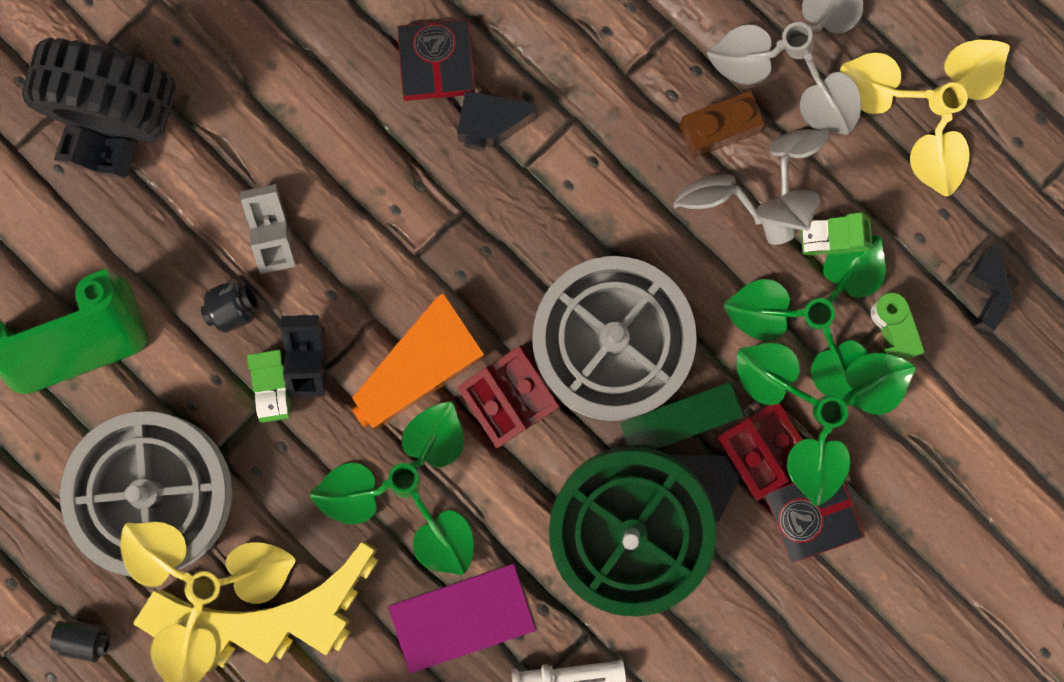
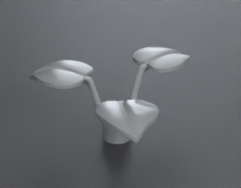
M803 0L802 14L804 18L817 25L805 24L803 22L789 24L783 31L782 40L777 42V46L772 51H770L772 42L769 34L756 25H743L733 29L707 51L711 63L723 76L736 83L750 85L759 83L770 75L772 66L769 58L776 57L785 49L790 57L805 59L817 84L807 88L801 96L800 110L804 120L817 130H829L830 133L843 135L851 133L858 123L861 112V99L855 82L841 72H834L823 81L811 53L814 49L812 32H819L823 27L834 34L851 30L862 17L863 0Z
M795 130L779 136L770 145L771 154L773 156H782L781 198L777 197L774 200L764 202L756 210L741 188L733 186L736 182L733 175L714 174L702 177L684 188L674 202V209L677 207L688 209L711 208L723 203L731 194L739 197L752 214L755 224L763 225L769 244L779 245L792 240L796 235L795 229L810 230L812 218L820 204V198L817 192L811 190L788 191V162L792 157L805 158L821 149L830 136L829 130Z

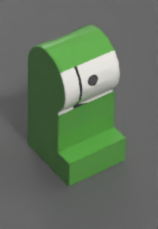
M863 213L847 214L845 217L812 221L809 231L801 230L802 253L805 255H827L873 251L871 218Z
M887 293L880 297L871 308V318L881 328L887 349L880 353L894 355L904 360L916 358L924 354L918 331L905 298L896 293Z
M281 350L247 355L260 423L291 418V401L287 395L283 377L285 353Z

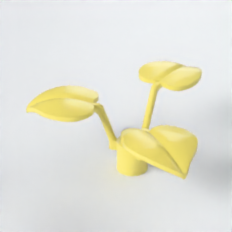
M974 40L958 45L948 54L944 63L946 74L954 82L937 87L933 91L897 90L896 88L901 81L900 68L894 59L882 53H869L842 64L840 72L849 76L857 85L861 99V111L866 113L879 114L886 112L891 107L893 96L929 99L931 110L935 114L941 115L942 119L935 129V136L925 135L915 142L910 154V163L914 174L923 183L943 196H950L956 191L965 176L969 163V147L961 133L951 131L943 134V129L952 120V113L962 110L967 104L968 99L983 100L992 96L998 90L1004 77L1010 46L994 40Z
M160 522L127 523L124 525L121 534L120 548L122 559L128 573L134 580L144 586L158 587L166 581L170 573L174 577L186 582V597L194 604L186 628L179 624L168 625L156 634L152 642L151 660L164 682H199L213 664L216 655V642L213 634L206 629L193 628L202 605L213 601L217 597L220 586L234 582V591L241 600L252 604H261L271 600L278 594L295 564V558L277 546L250 542L236 547L227 556L226 567L232 576L217 579L215 575L209 572H199L191 576L189 573L181 572L175 568L185 559L186 543L183 535L173 526Z

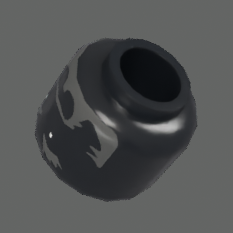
M233 279L206 291L201 314L208 326L214 325L217 330L228 333L251 323L255 318V311L258 310L259 304L249 284H242L240 281Z

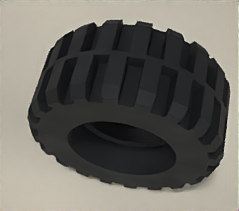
M46 38L41 40L34 48L22 96L24 103L29 108L35 109L36 112L49 116V118L56 121L64 122L67 125L82 127L94 133L112 138L140 143H155L164 135L176 86L173 78L167 72L161 71L155 65L145 63L144 60L139 58H133L125 53L113 51L96 44H87L83 41H71L65 38Z

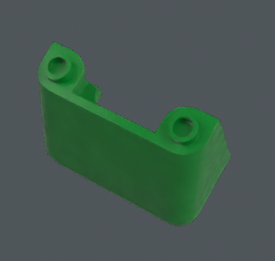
M103 269L87 275L77 284L75 295L79 311L18 334H14L10 326L0 320L1 380L14 392L31 394L141 352L146 346L148 336L129 281L108 269Z

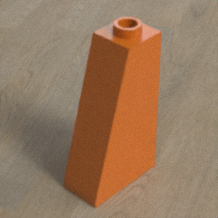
M443 293L436 297L352 397L357 405L352 411L363 427L370 424L372 429H379L485 358L484 353Z

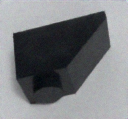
M465 91L457 131L458 140L464 142L466 148L482 151L485 150L486 146L494 148L536 120L537 104Z

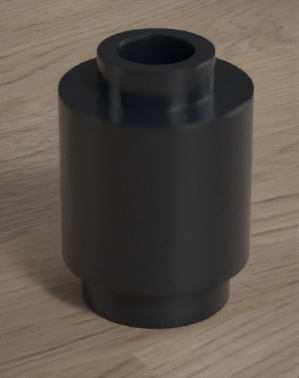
M68 619L66 622L58 621L51 635L50 648L52 651H57L59 656L96 663L100 656H106L111 637L110 634H106V627L104 625Z

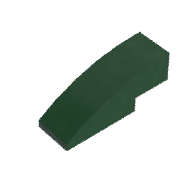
M732 382L622 422L620 426L628 446H640L656 450L742 418L744 413Z

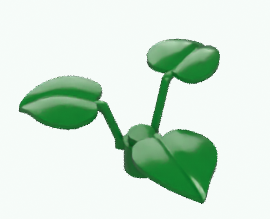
M872 235L873 251L828 254L824 262L823 273L826 279L838 285L827 299H814L807 304L805 310H787L790 304L788 292L780 283L769 279H761L747 284L738 293L725 301L724 308L729 318L742 332L758 340L769 341L783 336L787 330L786 317H804L806 323L811 328L823 330L830 350L822 351L814 358L811 366V378L816 388L822 394L842 400L849 391L853 390L846 382V369L856 358L866 355L868 352L861 344L853 340L845 341L836 347L829 328L835 318V309L832 303L843 288L850 296L862 298L872 295L881 287L886 274L882 238L878 235ZM856 396L850 401L849 405L852 407H858Z
M763 343L740 348L736 356V367L740 382L745 391L754 400L766 405H776L783 400L786 390L813 405V416L818 423L823 425V430L819 435L818 441L803 439L794 445L787 458V470L793 483L814 506H819L834 496L848 475L850 455L846 446L842 442L835 440L825 441L827 435L832 432V428L839 427L846 421L848 416L847 406L850 404L851 399L856 396L858 406L870 414L881 415L891 412L903 400L916 369L910 362L894 355L882 353L862 355L851 362L845 371L846 382L853 390L849 391L842 400L833 396H822L816 399L791 385L799 376L800 366L797 356L788 347L778 343Z
M452 402L434 405L418 414L409 422L403 432L402 448L407 455L419 459L416 462L412 461L410 464L400 463L395 465L389 472L388 480H385L378 489H374L375 477L368 468L358 463H346L333 469L309 493L315 505L328 517L340 523L355 525L371 519L377 510L374 496H379L392 488L393 492L401 498L412 497L428 522L427 525L420 527L416 531L413 538L414 554L423 566L436 572L463 575L471 565L474 553V540L471 528L465 518L452 510H447L439 514L434 520L418 494L421 487V479L417 469L424 464L425 460L433 467L442 468L454 463L462 453L464 434Z

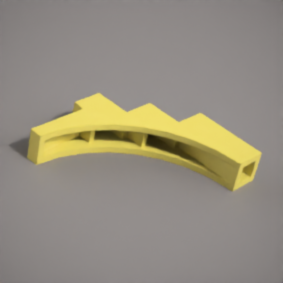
M361 542L346 563L321 586L297 600L274 608L242 612L214 610L202 606L193 629L209 630L215 638L216 655L208 672L216 669L218 665L223 668L228 663L235 651V648L231 646L233 642L267 664L273 661L275 657L279 659L284 657L293 642L288 637L290 633L324 655L329 654L333 648L340 651L351 633L346 629L351 620L338 612L341 608L345 611L348 610L358 594L353 588L359 578L362 576L367 579L376 566L378 560L373 556L377 549L367 542ZM164 590L153 591L133 624L154 638L156 634L168 625L179 624L186 628L194 604L186 602Z

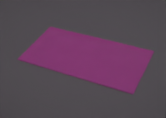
M514 564L388 606L409 674L536 631Z

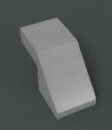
M276 184L241 191L240 200L250 227L251 248L260 274L296 267L286 215Z

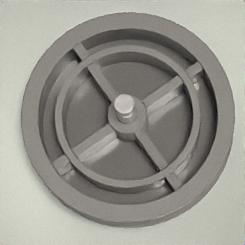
M606 256L594 258L566 271L545 293L539 304L533 325L535 362L541 377L551 392L564 405L575 412L598 420H628L651 412L661 406L680 388L686 379L696 351L695 320L691 307L681 289L658 268L629 257Z
M150 411L125 413L101 423L90 431L79 442L68 459L60 489V504L64 523L77 547L100 567L116 574L130 577L131 575L124 565L120 548L121 534L125 524L160 522L176 528L183 535L186 543L185 559L175 567L177 570H180L197 561L215 544L225 528L232 503L230 472L225 458L215 442L203 430L184 419Z

